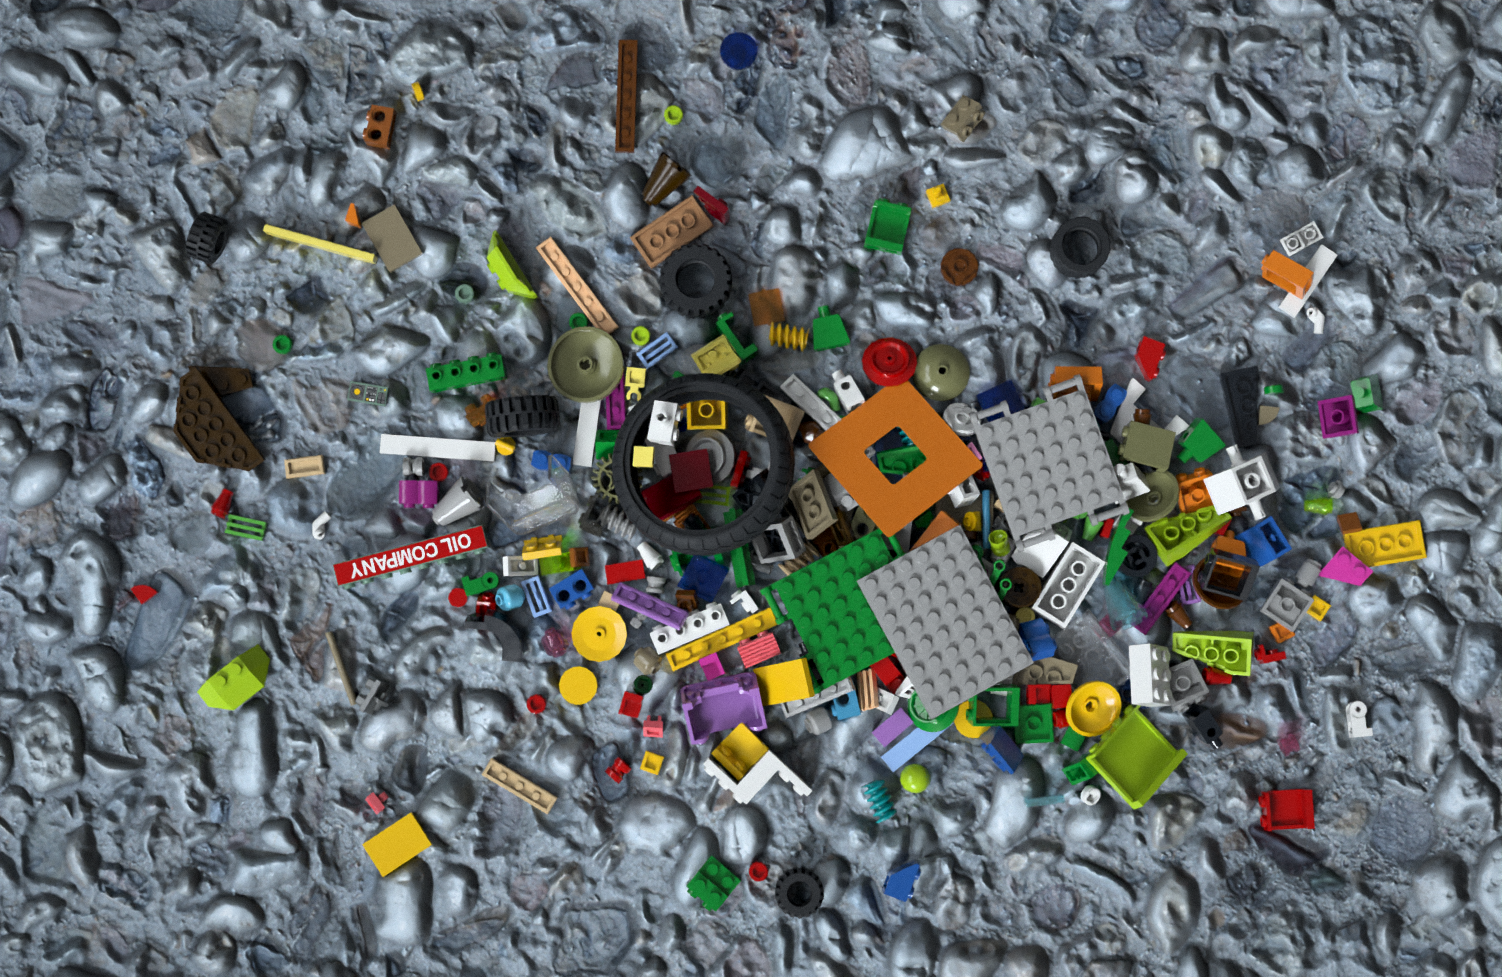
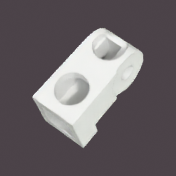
M1352 701L1346 706L1349 738L1373 736L1372 728L1366 727L1365 714L1367 708L1361 701Z

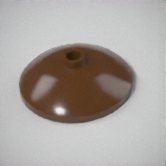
M1205 558L1199 561L1192 574L1193 586L1199 597L1210 606L1218 609H1232L1240 605L1243 600L1202 590L1198 582V575L1204 569ZM1212 571L1209 580L1237 588L1240 578Z

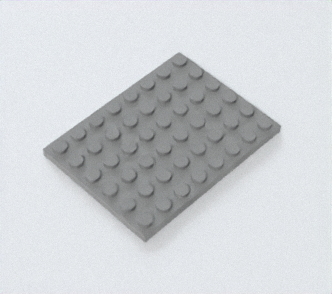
M960 525L856 581L930 719L941 715L1034 663Z

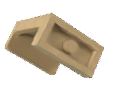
M765 395L783 417L793 442L805 411ZM748 414L744 423L746 425L745 429L767 437L760 422L753 415Z

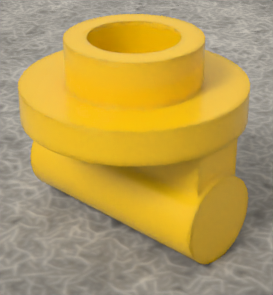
M511 437L497 438L495 442L498 452L502 455H511L516 449V443Z
M980 511L967 512L965 514L963 524L966 530L981 531Z

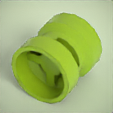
M995 530L989 534L988 539L992 553L998 557L1007 555L1011 550L1007 533L1003 530Z

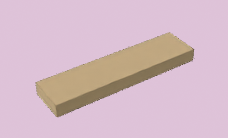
M494 758L490 759L482 773L484 777L546 814H549L558 798Z

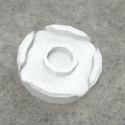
M964 403L950 404L945 410L942 419L956 435L970 436L975 434L969 413L973 411L976 413L977 410L973 407L972 409L967 407L968 405Z

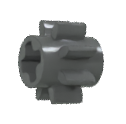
M1005 514L1002 517L997 516L993 520L995 524L991 528H993V531H1005L1010 538L1012 534Z

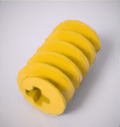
M771 322L768 340H770L771 346H774L777 341L779 348H781L783 343H785L786 349L792 344L793 350L800 346L801 352H803L806 348L809 329L805 333L804 327H801L799 332H797L796 326H793L792 330H790L788 324L782 329L781 323L775 328L774 322Z

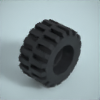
M205 211L201 212L194 220L186 241L187 255L208 264L215 263L222 254L228 239V221Z
M793 867V869L786 870L779 877L775 888V898L779 908L785 914L787 913L793 918L798 917V919H802L805 916L806 918L809 917L812 913L815 914L817 909L821 907L822 900L824 899V889L819 876L812 870L805 869V867ZM797 881L807 883L811 889L809 900L801 904L792 902L788 896L790 885Z

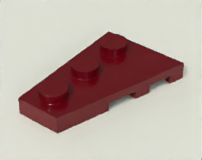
M697 186L693 192L705 204L706 210L711 216L726 225L730 220L728 204L721 198L717 200L704 189Z

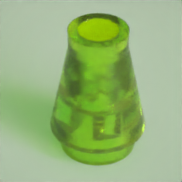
M1326 496L1304 500V511L1322 515L1332 514V498H1327Z

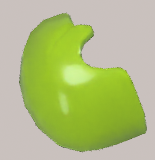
M920 764L905 766L900 774L901 785L911 793H921L930 785L931 775L928 769Z

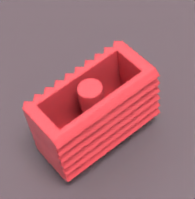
M766 630L757 634L758 638L751 641L749 637L739 642L740 646L737 649L745 668L781 654L773 632L768 633Z

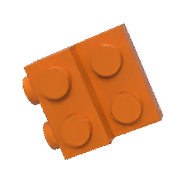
M1199 467L1194 469L1192 474L1180 473L1175 476L1180 487L1178 499L1180 513L1185 512V514L1196 512L1200 508L1214 505L1203 480L1213 475L1210 470Z

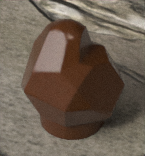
M813 421L802 422L798 427L804 442L808 444L825 432Z

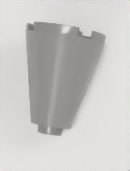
M461 476L432 510V519L437 525L445 526L483 509L486 506L485 498H480L478 494L481 491L469 478L466 477L464 479V476Z

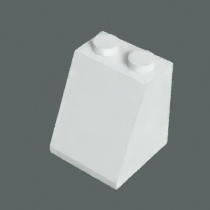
M1060 522L1051 524L1056 540L1038 543L1024 548L1022 552H1018L1015 547L1011 555L1013 560L1018 565H1024L1038 576L1044 578L1069 543L1073 532ZM1045 527L1024 534L1021 541L1046 533Z

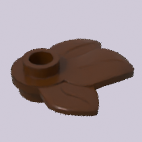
M830 526L812 539L813 543L818 546L819 554L823 557L839 548ZM828 544L829 548L825 551V546Z

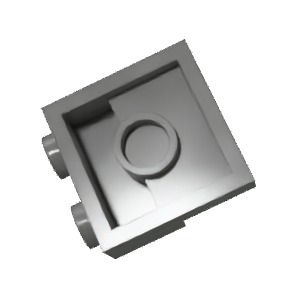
M1280 578L1272 587L1268 598L1259 611L1289 631L1294 632L1314 599L1310 597L1311 594L1302 588L1299 590L1294 587L1295 583L1290 579Z
M1193 659L1169 668L1171 672L1170 690L1172 691L1170 706L1173 712L1177 710L1179 713L1184 712L1193 703L1201 705L1207 701L1209 690Z

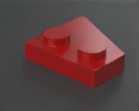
M741 450L730 484L732 489L738 490L739 486L743 487L746 477L743 475L744 468L749 467L751 457H748L749 452Z

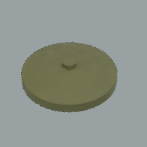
M587 326L574 328L560 336L552 346L548 356V374L555 389L567 399L578 403L597 402L610 395L620 383L624 371L623 353L614 338L605 331Z

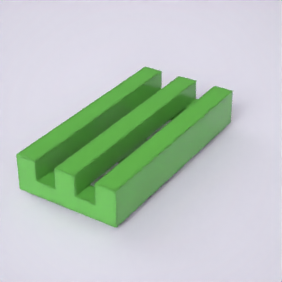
M231 514L228 515L229 520L224 533L260 541L264 540L267 522ZM233 519L262 525V529L233 523ZM236 527L259 532L260 537L232 531L231 528Z

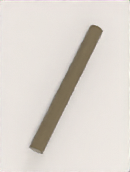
M333 631L325 633L349 702L353 706L357 704L355 702L356 695Z

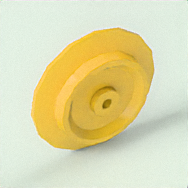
M597 606L588 608L579 614L573 623L571 635L573 645L580 655L588 660L602 662L610 660L620 653L625 646L627 631L626 625L618 613L611 608Z

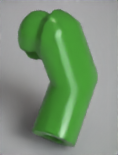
M827 387L819 389L817 392L818 397L829 401L830 409L834 412L840 411L837 394Z

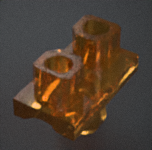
M488 393L481 397L480 400L483 405L479 408H476L474 403L465 407L467 413L465 417L473 427L479 424L482 427L486 424L485 405L487 402L496 400Z

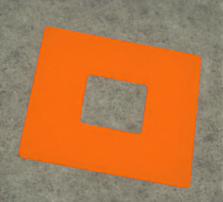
M909 381L899 386L884 387L808 445L812 452L887 537L893 536L982 467L981 461ZM900 427L927 459L899 482L891 484L866 456L864 451L893 428Z

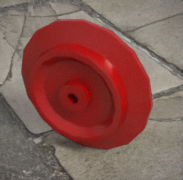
M892 337L880 338L872 342L865 349L862 357V366L867 377L874 383L886 387L899 386L913 376L917 366V359L911 346L903 340Z

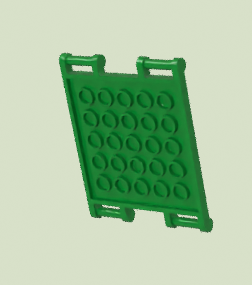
M878 528L760 590L776 617L775 622L777 625L792 619L809 652L798 659L807 658V661L812 659L823 680V683L818 684L808 664L815 694L895 653L856 582L858 579L907 553L903 551L895 534L888 537L897 554L894 558L890 555L880 535L883 532ZM774 589L777 590L788 611L785 615L782 614L771 592Z

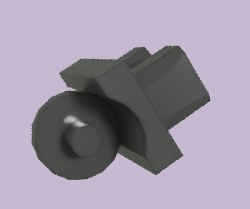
M369 678L365 683V687L370 692L367 696L364 694L358 695L355 700L360 707L359 710L372 715L375 710L379 711L381 706L388 707L389 703L385 699L388 696L386 691L390 685L386 682Z

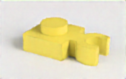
M627 367L625 386H630V390L626 395L627 400L631 399L632 393L637 394V401L642 398L639 387L645 388L646 368Z

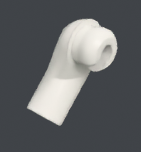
M1316 307L1308 308L1306 313L1308 318L1314 323L1313 333L1323 334L1325 316Z
M326 511L312 523L313 536L318 540L325 537V523L332 518Z

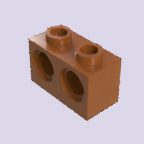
M371 105V110L367 111L366 116L368 125L363 130V139H365L364 141L368 146L390 150L397 112L394 108ZM385 114L384 120L377 121L378 115ZM376 132H381V137L374 140L373 135Z

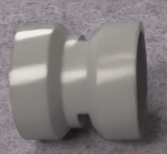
M410 457L403 458L404 476H411L412 474L424 476V457H417L416 459H411Z

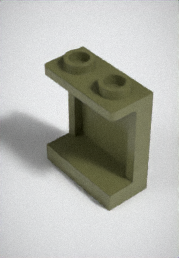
M1130 421L1122 429L1121 436L1124 439L1123 443H1120L1117 452L1120 455L1119 461L1128 460L1155 467L1156 471L1164 473L1169 468L1176 432Z

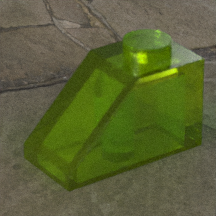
M564 552L562 555L539 558L542 576L582 569L581 567L571 568L569 552Z

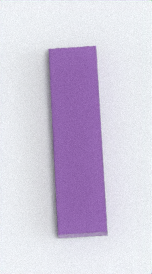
M621 582L611 596L612 601L679 631L689 615L683 609Z

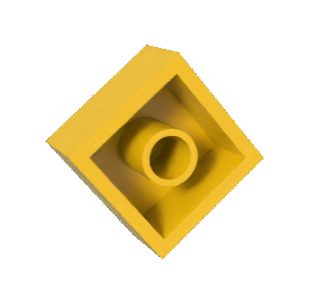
M700 400L687 403V430L728 429V402Z

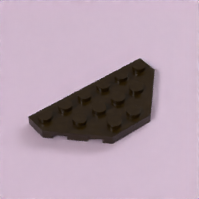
M198 366L180 378L179 397H177V413L173 432L195 462L251 471L266 460Z

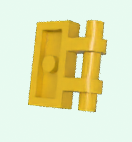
M550 534L548 537L538 538L536 536L531 537L529 540H524L523 560L562 555V535L555 536Z

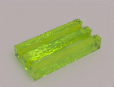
M717 485L706 488L726 491V494L700 491L702 496L725 498V502L699 499L695 502L728 506L731 488Z

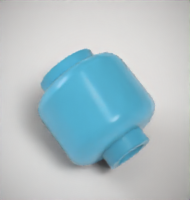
M516 584L500 587L495 596L496 604L504 611L520 608L525 600L523 589Z

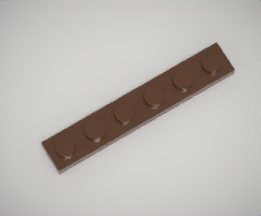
M619 40L615 153H635L638 40Z

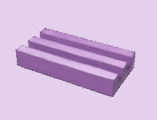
M1195 565L1182 566L1186 570L1190 569L1192 577ZM1188 578L1185 581L1188 601L1185 599L1183 585L1179 590L1180 602L1183 605L1201 602V598L1195 589L1196 599H1192Z

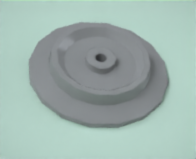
M707 429L698 432L690 439L685 452L707 448L713 484L722 482L729 476L734 466L735 452L733 444L726 435L717 430Z

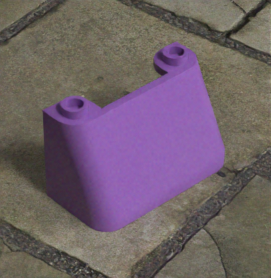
M744 672L686 685L680 690L683 711L692 745L704 744L710 738L709 733L736 728L741 722L747 725L753 732H759L767 728L756 674L753 672Z

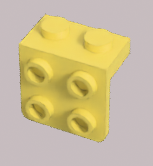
M724 335L691 354L701 373L722 375L728 370L736 369L741 362V359L734 353Z

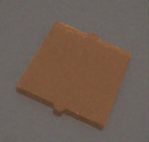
M779 288L771 290L762 289L760 292L748 294L754 327L766 324L770 326L771 322L785 321Z

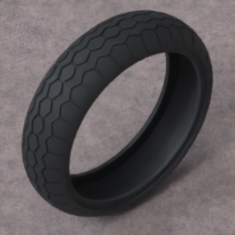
M697 373L677 377L647 393L636 403L622 423L612 456V475L615 491L625 514L634 526L647 538L664 548L678 553L698 556L716 555L732 551L744 546L762 534L774 522L784 507L792 487L795 469V455L791 435L783 417L773 403L751 385L736 378L713 373ZM654 400L677 403L679 406L700 400L724 401L746 410L760 422L769 443V473L758 499L739 518L713 529L687 530L667 524L656 517L650 510L640 489L638 467L633 466L634 446H643L648 436Z

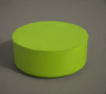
M676 105L667 107L664 112L665 121L670 125L680 124L683 120L681 108Z
M638 326L633 329L631 339L636 345L644 346L650 340V332L646 327Z

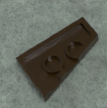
M188 366L189 371L196 366ZM198 366L220 397L255 388L250 369Z

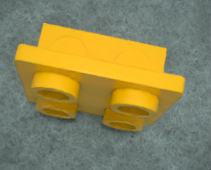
M741 722L711 754L739 781L769 748Z

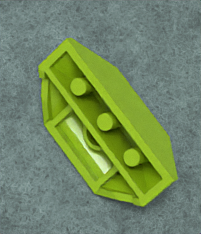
M497 230L493 231L487 254L489 261L487 267L492 274L496 273L499 277L496 280L502 290L506 288L508 293L536 299L538 296Z
M257 644L237 656L210 677L197 693L208 707L235 710L265 687L270 658L262 647Z

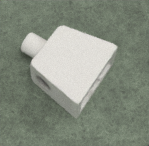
M842 370L832 374L835 383H833L834 390L848 415L863 404L865 399L851 375L845 376Z
M1134 463L1126 465L1117 464L1114 466L1125 501L1150 491L1145 475Z

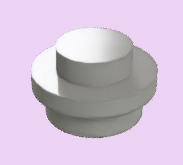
M1339 480L1332 482L1327 489L1328 496L1339 499L1345 491L1343 483Z

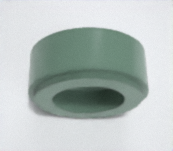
M462 284L456 288L455 297L460 303L468 304L473 301L475 292L470 285Z

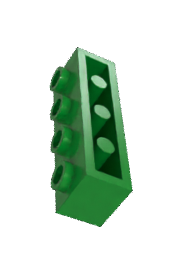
M498 352L486 354L487 357L483 358L471 356L468 357L467 361L460 362V359L449 361V364L446 365L441 363L431 364L430 368H425L429 391L436 393L505 380L507 375L503 356L501 354L498 355Z

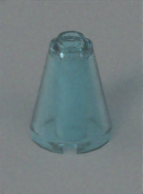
M1114 576L1109 586L1103 585L1112 630L1118 631L1117 628L1119 627L1127 630L1140 624L1143 621V616L1147 618L1148 613L1121 577Z

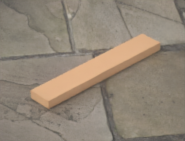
M552 237L536 247L537 251L594 327L605 331L609 335L619 328Z

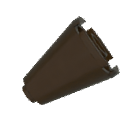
M664 152L659 155L642 192L643 200L650 206L652 204L658 205L692 176L689 171L677 161L670 159L671 157Z

